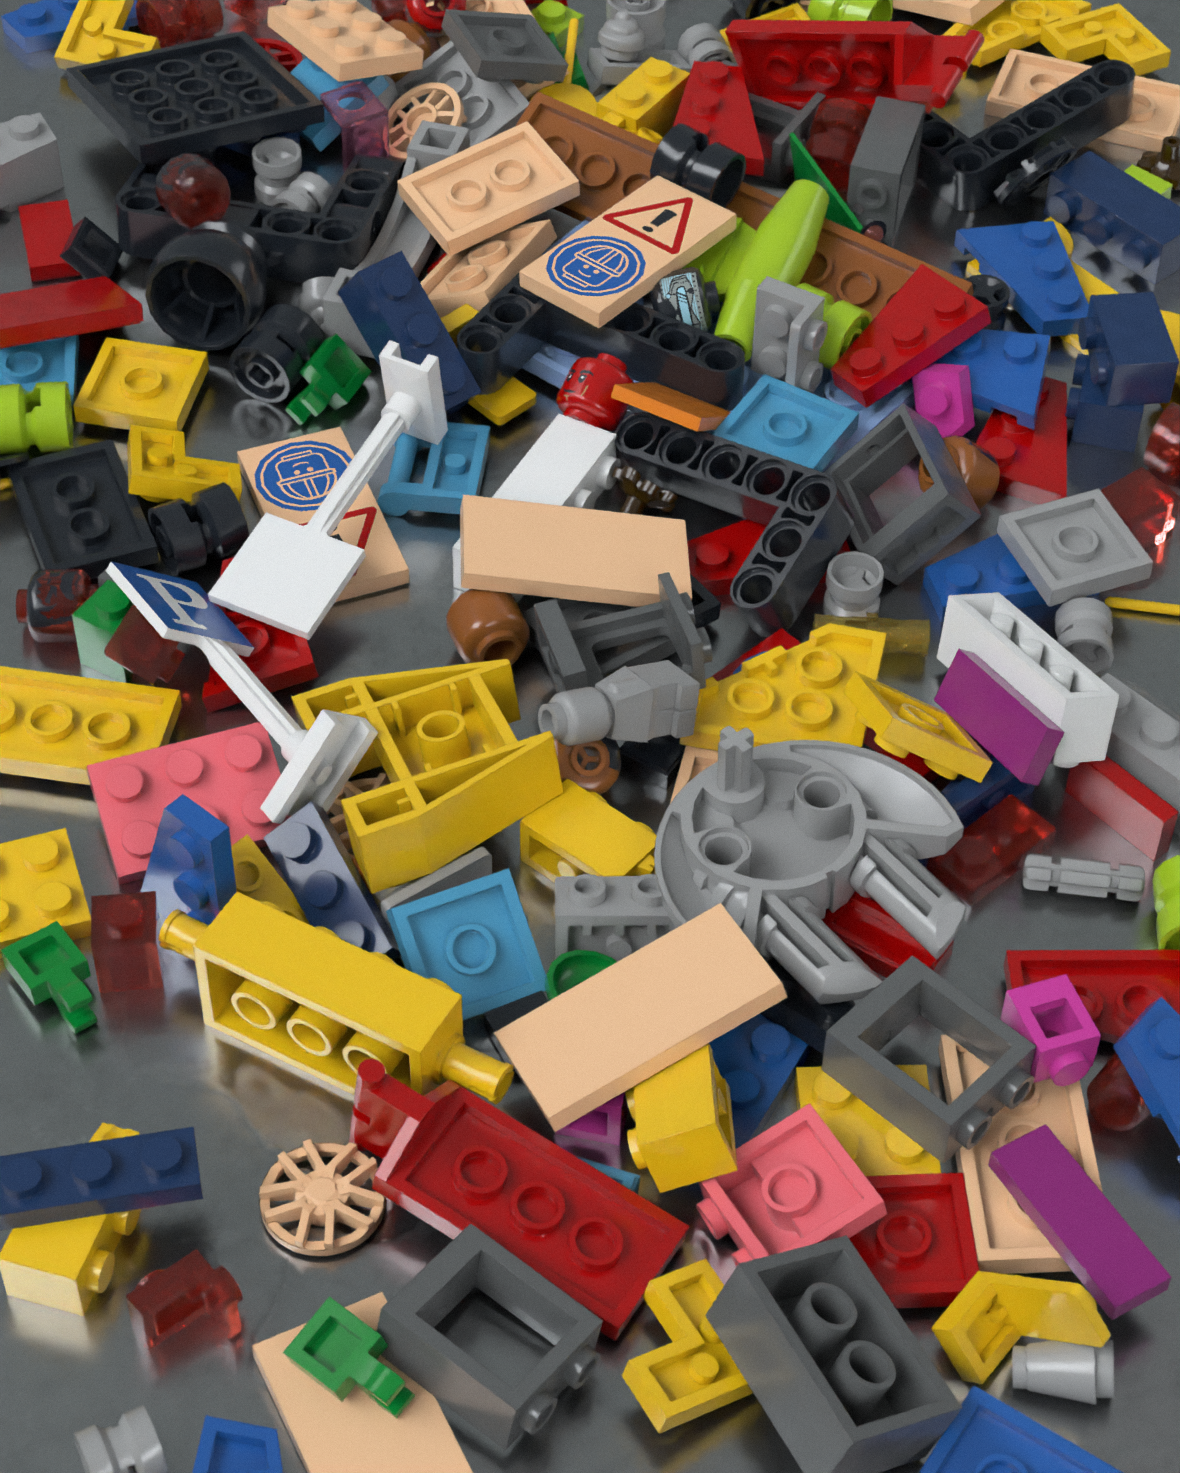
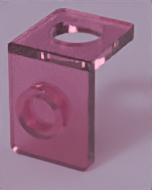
M356 81L320 95V101L342 128L344 172L356 153L390 158L388 110L363 81ZM348 97L359 98L366 103L357 110H346L338 105L342 99Z

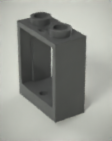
M877 96L850 166L847 206L863 228L873 221L884 222L887 226V231L880 242H885L889 247L893 248L916 186L926 105Z
M904 403L823 472L834 479L854 514V525L850 535L858 552L866 553L876 558L882 565L884 577L897 586L981 517L937 427ZM871 445H876L874 448L868 449ZM920 454L934 485L884 526L869 495L915 456Z
M911 956L826 1031L822 1071L944 1164L962 1146L966 1149H971L977 1145L987 1133L992 1123V1118L1004 1106L1013 1109L1027 1096L1034 1083V1077L1030 1074L1036 1045L917 958ZM919 1015L990 1067L949 1106L878 1053Z
M470 1223L381 1308L376 1332L388 1344V1347L381 1354L382 1357L506 1451L525 1430L533 1435L542 1428L557 1405L558 1399L556 1397L568 1385L578 1389L589 1378L600 1359V1354L594 1349L603 1320ZM475 1287L479 1288L555 1345L514 1388L434 1329Z

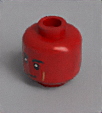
M599 353L597 358L581 357L577 359L571 366L556 397L558 407L563 412L562 415L609 432L615 431L617 426L623 421L630 405L611 398L614 385L634 383L625 373L627 370L625 363L606 353Z

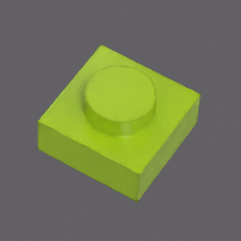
M546 0L530 11L545 34L554 31L560 48L567 44L569 23L572 18H576L579 21L577 36L584 31V15L564 6L560 2Z

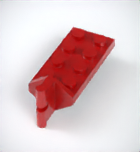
M733 19L725 30L737 66L742 67L747 92L797 110H802L812 97L819 92L826 95L824 111L871 112L877 96L926 105L925 114H929L933 107L938 109L945 107L961 81L963 73L967 71L984 43V36L977 30H969L965 36L933 35L912 21Z
M366 1059L358 1066L349 1142L357 1144V1150H368L383 1159L374 1175L372 1189L451 1239L456 1238L471 1223L603 1320L600 1332L616 1341L643 1302V1295L649 1281L660 1277L686 1239L690 1226L450 1079L423 1096L385 1073L384 1065L376 1059Z

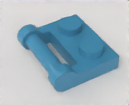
M447 422L448 431L438 445L402 432L393 444L396 448L388 482L384 483L380 488L377 501L380 510L390 516H401L406 514L408 510L460 514L463 494L479 496L490 444V426ZM423 447L430 448L423 483H410L416 452H419Z

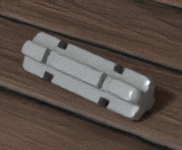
M1031 853L1026 856L1024 861L1022 882L1023 887L1027 890L1048 892L1049 886L1057 887L1056 892L1061 894L1107 898V893H1115V900L1136 902L1141 900L1144 893L1145 871L1140 865L1119 863L1118 869L1110 868V862L1060 857V863L1052 862L1051 855Z

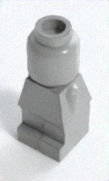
M669 660L631 667L623 666L596 683L595 688L584 687L556 693L549 703L541 705L539 709V728L541 733L551 731L554 740L565 746L593 742L604 737L614 740L648 743V740L666 735H672L675 738L691 736L694 733L700 683Z

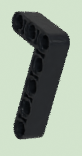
M1119 60L1100 62L971 138L931 110L929 114H924L916 181L956 210L972 211L981 208L996 199L993 192L1006 181L1005 177L1009 173L1024 168L1021 162L1025 159L1033 158L1050 142H1056L1060 138L1065 137L1078 150L1128 120L1132 112L1135 82L1134 69L1130 64Z
M519 273L457 335V349L482 391L478 395L491 394L501 389L545 343H548L579 357L597 358L599 353L612 355L625 363L627 366L625 373L633 380L640 383L656 382L727 411L733 410L742 400L745 354L741 347L733 342L638 303H633L602 327L597 328L520 287Z
M634 413L623 419L614 433L617 434L614 443L629 466L639 472L642 481L646 479L660 488L767 526L734 577L730 586V596L752 630L758 635L769 637L781 628L787 631L797 619L827 571L829 562L837 555L854 525V514L834 479L826 473L703 431H694L651 413Z

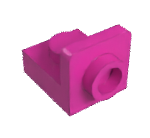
M932 363L912 377L916 412L933 423L942 438L953 435L962 437L975 426L969 365Z

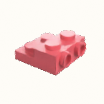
M810 1103L736 1148L738 1171L698 1182L704 1200L696 1204L697 1210L717 1240L729 1234L739 1250L731 1254L736 1267L739 1263L847 1235L850 1238L887 1215L884 1200Z

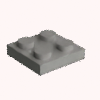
M1099 488L999 516L998 535L1049 607L1071 599L1089 596L1150 578L1153 566L1152 559Z

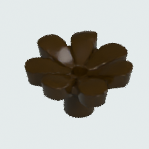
M1167 136L1163 139L1161 152H1144L1136 166L1173 184L1172 189L1180 190V138Z
M625 465L624 468L615 466L612 477L620 482L618 488L627 497L619 511L620 513L642 515L646 508H656L663 513L669 514L676 506L674 503L678 497L674 493L660 490L657 485L646 479L642 482L639 472Z

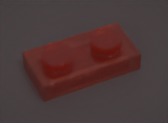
M1011 794L963 830V837L946 854L928 858L927 870L944 886L972 907L1023 868L1027 855L1031 853L1041 854L1053 845L1057 828Z

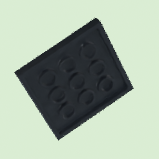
M245 31L66 68L68 87L141 164H164L171 157L180 154H207L215 151L219 146L236 142L255 143L266 135L279 132L298 133L304 131L307 126L325 122L324 104Z

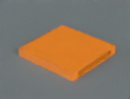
M656 382L615 384L611 394V398L697 432L716 430L730 414V411Z

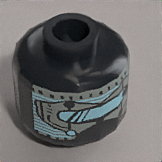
M696 267L672 271L661 278L653 290L642 297L645 307L706 332L712 327V313L721 311L715 280L705 282L702 272Z

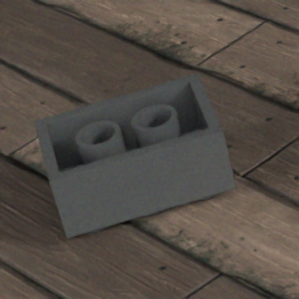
M847 1235L739 1263L705 1315L804 1473H880L925 1458L963 1408Z

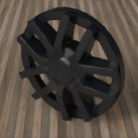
M1062 137L1056 142L1052 141L1047 144L1033 158H1028L1021 162L1024 168L1009 173L1005 177L1006 181L993 192L1001 207L1012 206L1046 184L1052 172L1069 163L1077 152L1075 145L1072 142H1068L1065 137Z

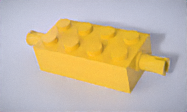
M236 892L210 925L192 918L185 912L177 909L168 915L159 933L160 947L172 950L195 961L204 1024L352 1095L355 1094L358 1066L366 1059L380 1061L385 1067V1073L423 1096L450 1079L463 1088L486 1098L488 1102L497 1105L504 1098L512 1083L514 1065L507 1062L503 1063L465 1045L461 994L453 991L450 986L435 978L426 979L398 966L391 958L382 953H370L342 940L328 928L322 926L313 927L289 916L280 907L271 902H259Z

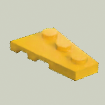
M1005 0L975 24L967 25L956 22L943 35L965 36L969 30L981 32L984 36V43L971 64L982 67L1007 56L1010 49L1021 50L1039 42L1043 25L1090 12L1092 4L1083 0Z

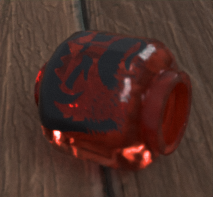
M180 154L171 158L162 166L156 178L155 191L159 204L178 224L192 229L203 222L221 219L230 204L231 191L226 177L207 158L198 154Z
M37 570L31 576L28 588L18 589L17 621L18 623H27L31 637L38 643L77 644L72 614L99 589V584H92L90 576L83 570Z

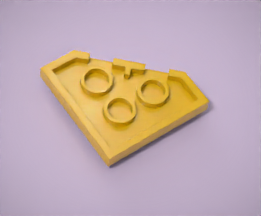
M828 623L811 631L808 641L788 650H785L780 645L742 663L740 672L717 682L713 677L705 679L706 688L699 689L694 733L691 736L681 737L679 744L718 751L720 731L725 727L731 726L736 732L746 727L750 729L754 734L753 747L783 741L819 740L850 744L863 748L867 726L855 717L858 710L843 690L854 671L878 681L887 633Z

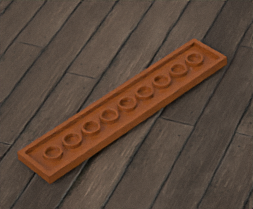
M536 92L515 125L518 126L528 121L579 180L580 195L552 208L576 220L591 222L651 180L650 168L656 149L659 146L658 144L543 93ZM742 182L735 197L725 209L736 213L737 218H742L744 223L757 231L760 223L780 198ZM824 218L815 254L800 284L807 283L831 294L834 297L835 303L844 300L872 314V319L878 315L921 264L927 266L971 296L974 293L973 283Z

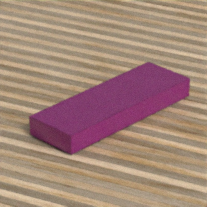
M958 649L934 701L1021 782L1038 786L1065 732L978 655L970 651Z
M1046 1124L991 1152L988 1163L990 1169L1111 1320L1168 1290L1172 1278Z

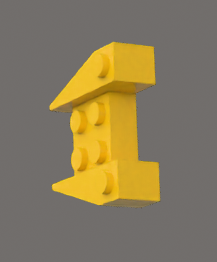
M508 659L347 678L292 696L298 725L302 730L309 731L322 709L366 718L378 732L350 778L358 773L383 766L391 784L341 800L354 857L372 894L432 874L563 793L554 737L551 731L518 741L509 726V723L521 720L511 663Z

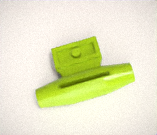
M801 179L793 182L760 223L757 231L744 223L742 218L736 217V229L682 268L696 267L702 272L705 282L715 280L719 300L723 304L714 335L741 347L745 354V362L752 357L757 287L767 276L796 287L800 284L815 254L829 204V196L822 186L813 181Z

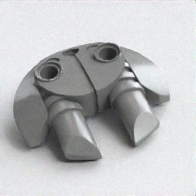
M731 726L723 728L720 731V742L718 743V761L696 775L675 796L661 820L656 836L654 852L656 885L658 892L662 895L664 909L674 926L677 928L721 903L757 951L763 956H772L819 1004L865 998L883 982L821 920L825 918L827 908L832 913L848 902L855 891L865 898L872 897L935 959H938L959 931L965 917L966 905L928 871L918 859L944 855L963 837L964 826L947 799L917 772L888 756L866 748L819 740L783 741L753 747L754 734L747 727L738 732ZM668 882H669V884H670V890H669V892H668V890H667Z

